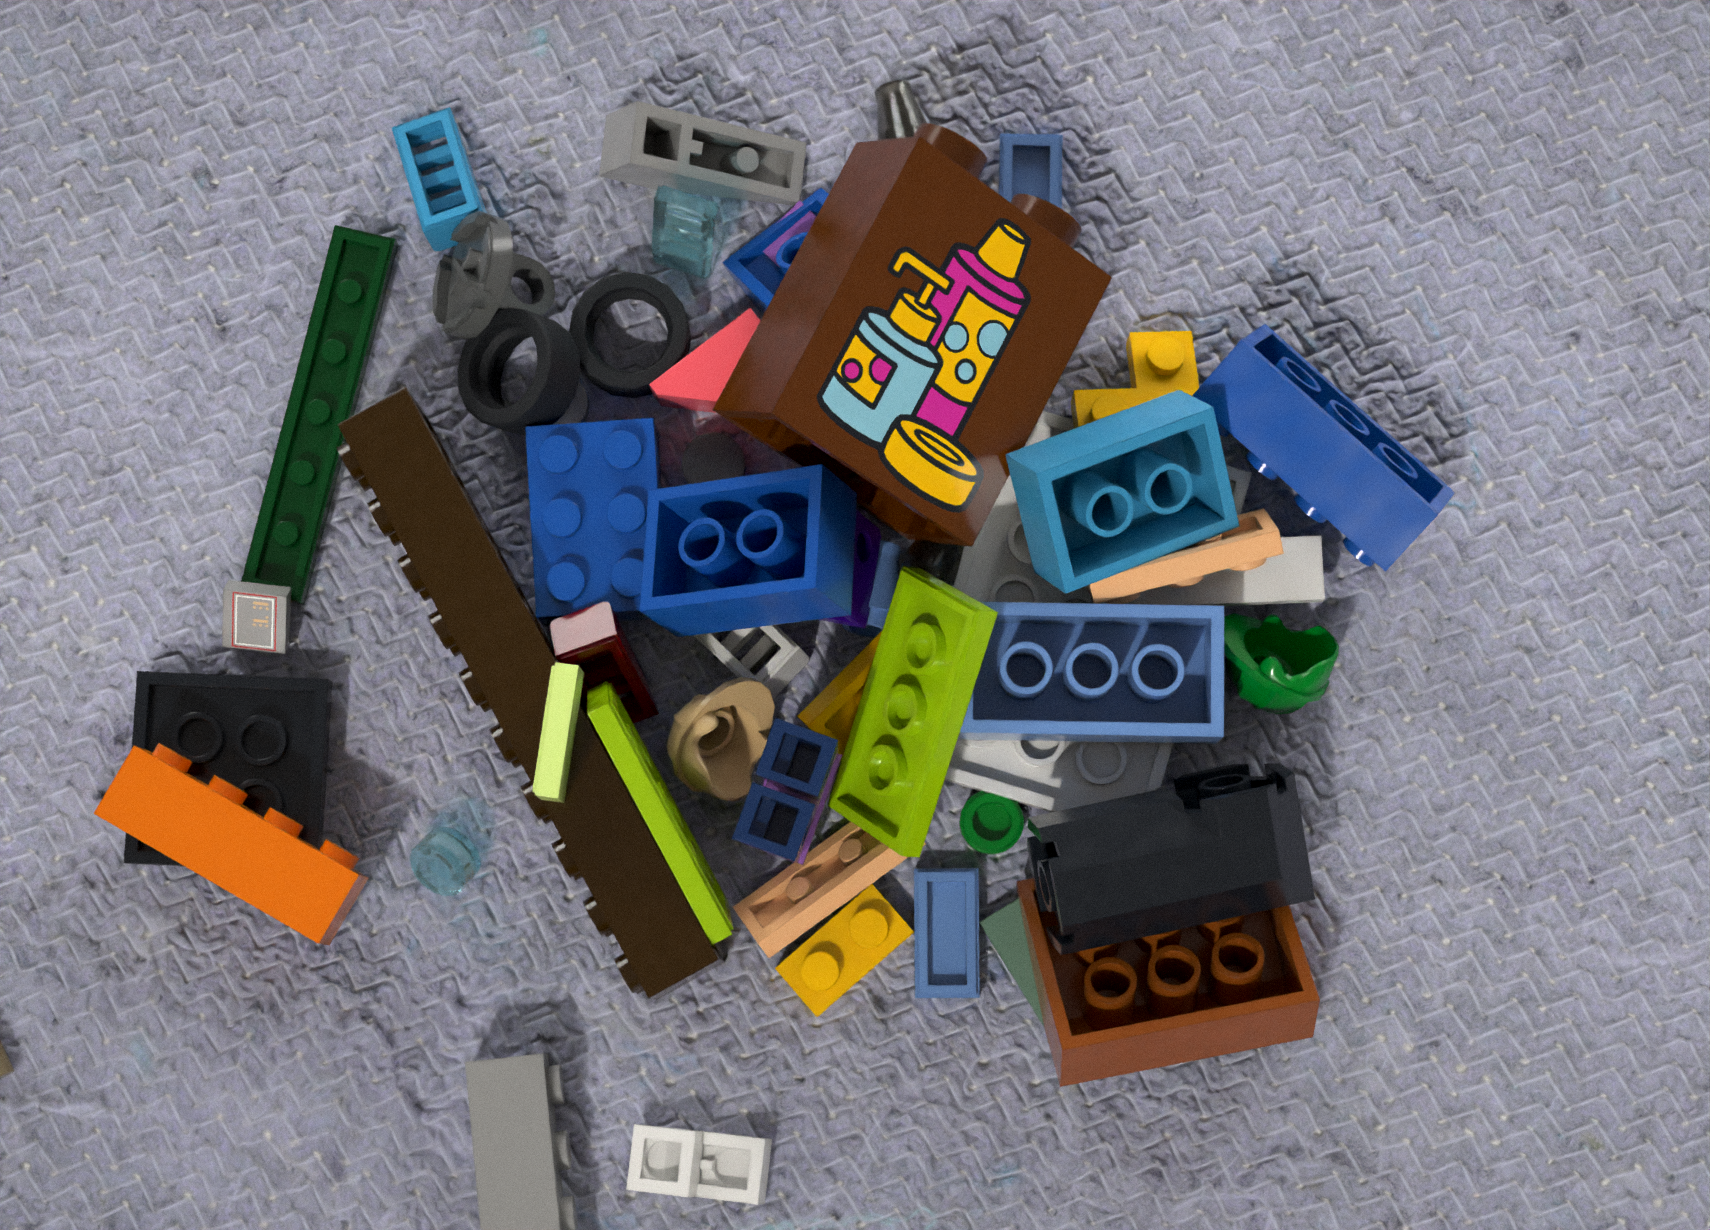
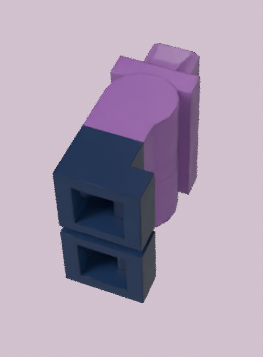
M775 718L755 773L757 777L765 779L763 786L752 782L732 839L804 865L842 759V754L838 753V740Z

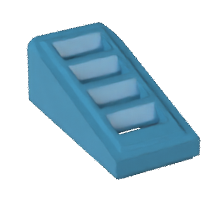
M449 107L392 127L423 233L434 251H443L457 246L459 242L450 240L451 234L466 216L478 211L487 213L454 114ZM443 137L447 138L448 144L416 155L413 148ZM454 161V166L425 176L421 174L422 171ZM459 185L462 187V190L430 200L429 195Z

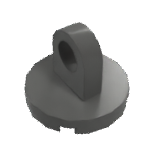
M478 211L466 216L456 226L450 240L459 243L454 250L453 256L444 254L442 260L439 261L433 286V313L436 322L444 324L441 327L443 328L441 329L442 331L459 338L470 339L477 337L489 325L497 311L510 307L528 310L542 316L550 309L555 298L553 279L549 271L541 263L530 257L513 252V237L508 222L500 217ZM512 277L522 279L529 286L532 292L531 304H526L515 296L511 286Z

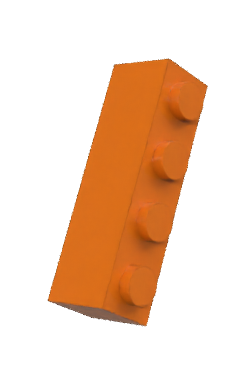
M158 743L152 753L134 745L93 814L314 942L330 945L369 877L354 869L360 858L325 839L320 849L298 837L304 826L271 807L264 817L242 804L248 794L216 775L213 776L208 785L187 773L193 762L170 748Z

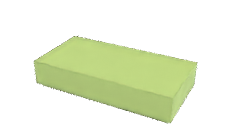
M555 662V666L552 665L532 789L535 796L541 800L565 802L584 672L578 665Z

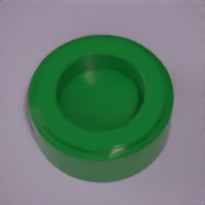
M981 791L973 795L965 803L960 814L959 827L964 841L973 850L986 855H997L1012 848L1019 840L1024 827V817L1017 801Z

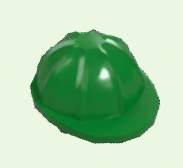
M1239 614L1224 616V653L1227 656L1228 674L1241 699L1248 701L1254 709H1263L1266 712L1278 715L1293 713L1301 709L1308 702L1321 699L1329 685L1328 679L1339 654L1337 640L1328 630L1319 625L1302 631L1291 630L1283 625L1279 616L1274 614L1269 615L1263 621Z

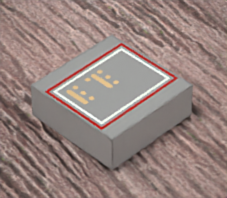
M228 580L223 588L222 647L285 654L290 646L292 587Z

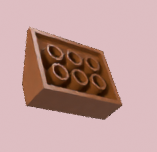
M1033 878L1017 881L1016 888L1044 1028L1060 1087L1313 1037L1320 998L1289 905L1060 955L1050 943L1046 927L1058 925L1054 911H1040Z

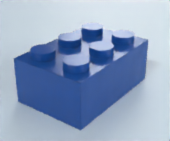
M654 418L525 427L536 618L546 627L550 626L551 622L556 618L601 602H608L619 621L650 619L640 612L648 492L649 490L662 488L659 432Z
M823 464L649 490L640 612L676 637L851 615L857 493Z

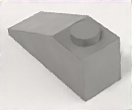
M636 101L606 115L599 176L655 190L795 205L801 197L807 143Z

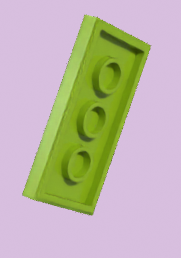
M903 566L900 572L828 806L899 855L920 858L998 612L921 568Z
M605 681L587 691L588 716L711 945L732 935L733 924L728 899L612 682L608 683V681Z

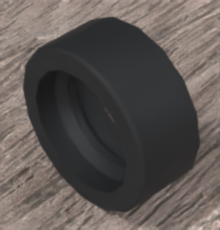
M622 272L603 277L584 291L572 311L569 332L579 350L580 368L592 384L611 395L638 398L653 394L649 384L689 354L691 332L684 306L668 285L650 275ZM627 299L644 301L655 307L665 319L668 330L666 347L659 359L649 367L633 372L617 370L605 363L596 352L593 340L595 323L601 313L613 303Z
M509 307L497 311L489 325L477 337L468 339L462 349L457 369L458 390L466 410L481 423L516 434L526 435L525 427L553 425L565 414L574 399L581 374L579 350L571 333L556 321L528 310ZM532 337L537 349V367L534 379L526 393L513 405L506 407L501 395V376L504 364L516 346L523 340Z

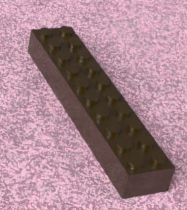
M405 387L337 424L346 440L345 443L336 447L353 479L359 481L365 492L372 488L377 497L367 503L372 516L384 536H388L394 546L402 543L407 552L406 555L397 559L404 575L415 593L419 592L424 601L432 598L437 608V611L428 615L436 634L446 650L450 649L454 657L462 654L468 665L467 668L458 672L462 682L476 706L480 705L484 712L492 709L499 722L498 725L489 729L495 743L507 763L511 762L514 768L522 765L530 781L520 786L528 804L538 820L542 819L545 824L552 821L561 838L551 843L560 863L570 878L574 877L577 881L583 877L593 895L583 901L592 922L601 936L605 934L606 937L614 934L624 954L615 958L614 961L630 991L637 994L645 991L648 999L658 1000L723 964L724 960L715 944L711 945L581 701L579 704L565 802L541 800L532 792L552 665L555 666V662L559 663L555 656L554 648L424 410Z

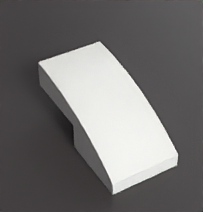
M634 1124L626 1190L681 1197H701L756 1205L765 1204L772 1139Z

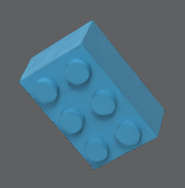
M1176 390L1005 454L1034 573L1065 594L1240 527L1214 407L1181 390Z

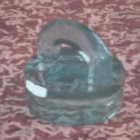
M443 826L433 829L412 849L410 864L416 878L431 892L442 896H455L478 873L481 867V858L477 848L465 835L455 829Z

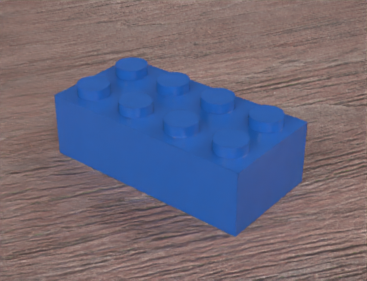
M1266 324L1241 339L1192 395L1214 407L1219 435L1227 437L1231 433L1249 449L1246 457L1261 474L1271 480H1275L1279 476L1298 493L1294 497L1297 505L1315 521L1324 523L1328 520L1346 536L1343 540L1346 549L1356 559L1369 567L1376 563L1386 572L1438 516L1455 494L1450 487Z

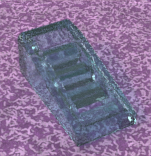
M664 185L662 187L658 186L653 208L652 255L654 261L660 265L703 279L709 278L714 271L725 239L718 203Z

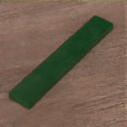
M338 225L334 226L241 582L292 587L291 602L303 605L306 602L342 463V458L336 447L346 442L337 424L355 414L399 245L394 238Z

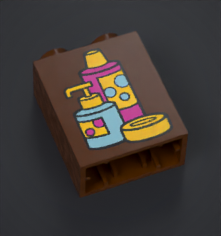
M931 123L920 124L913 137L857 142L712 410L799 468L823 464L857 493L858 507L908 540L972 547L1010 475L1005 454L1024 448L1112 277L1073 249L1082 229L1071 215L1046 200L1028 194H1016L1011 202H1009L979 180L987 164L985 154L975 144L960 134Z

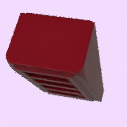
M601 602L556 618L551 622L550 630L557 660L559 663L578 665L584 672L580 701L586 712L587 691L608 681V683L612 682L618 695L632 690L633 694L620 699L633 723L659 714L656 701L610 603Z

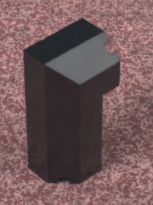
M1280 763L1264 764L1266 776H1250L1248 764H1231L1185 774L1174 779L1176 793H1173L1163 785L1149 792L1028 817V829L1035 835L1027 837V849L1036 898L1040 911H1054L1058 925L1046 927L1050 943L1060 955H1066L1315 900L1294 772Z

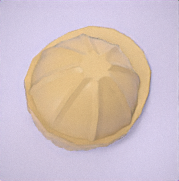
M739 677L722 683L709 694L693 696L690 702L674 714V721L667 741V751L673 762L674 775L693 792H705L722 800L736 801L748 795L752 784L753 768L763 754L772 726L775 704L771 691L757 679Z

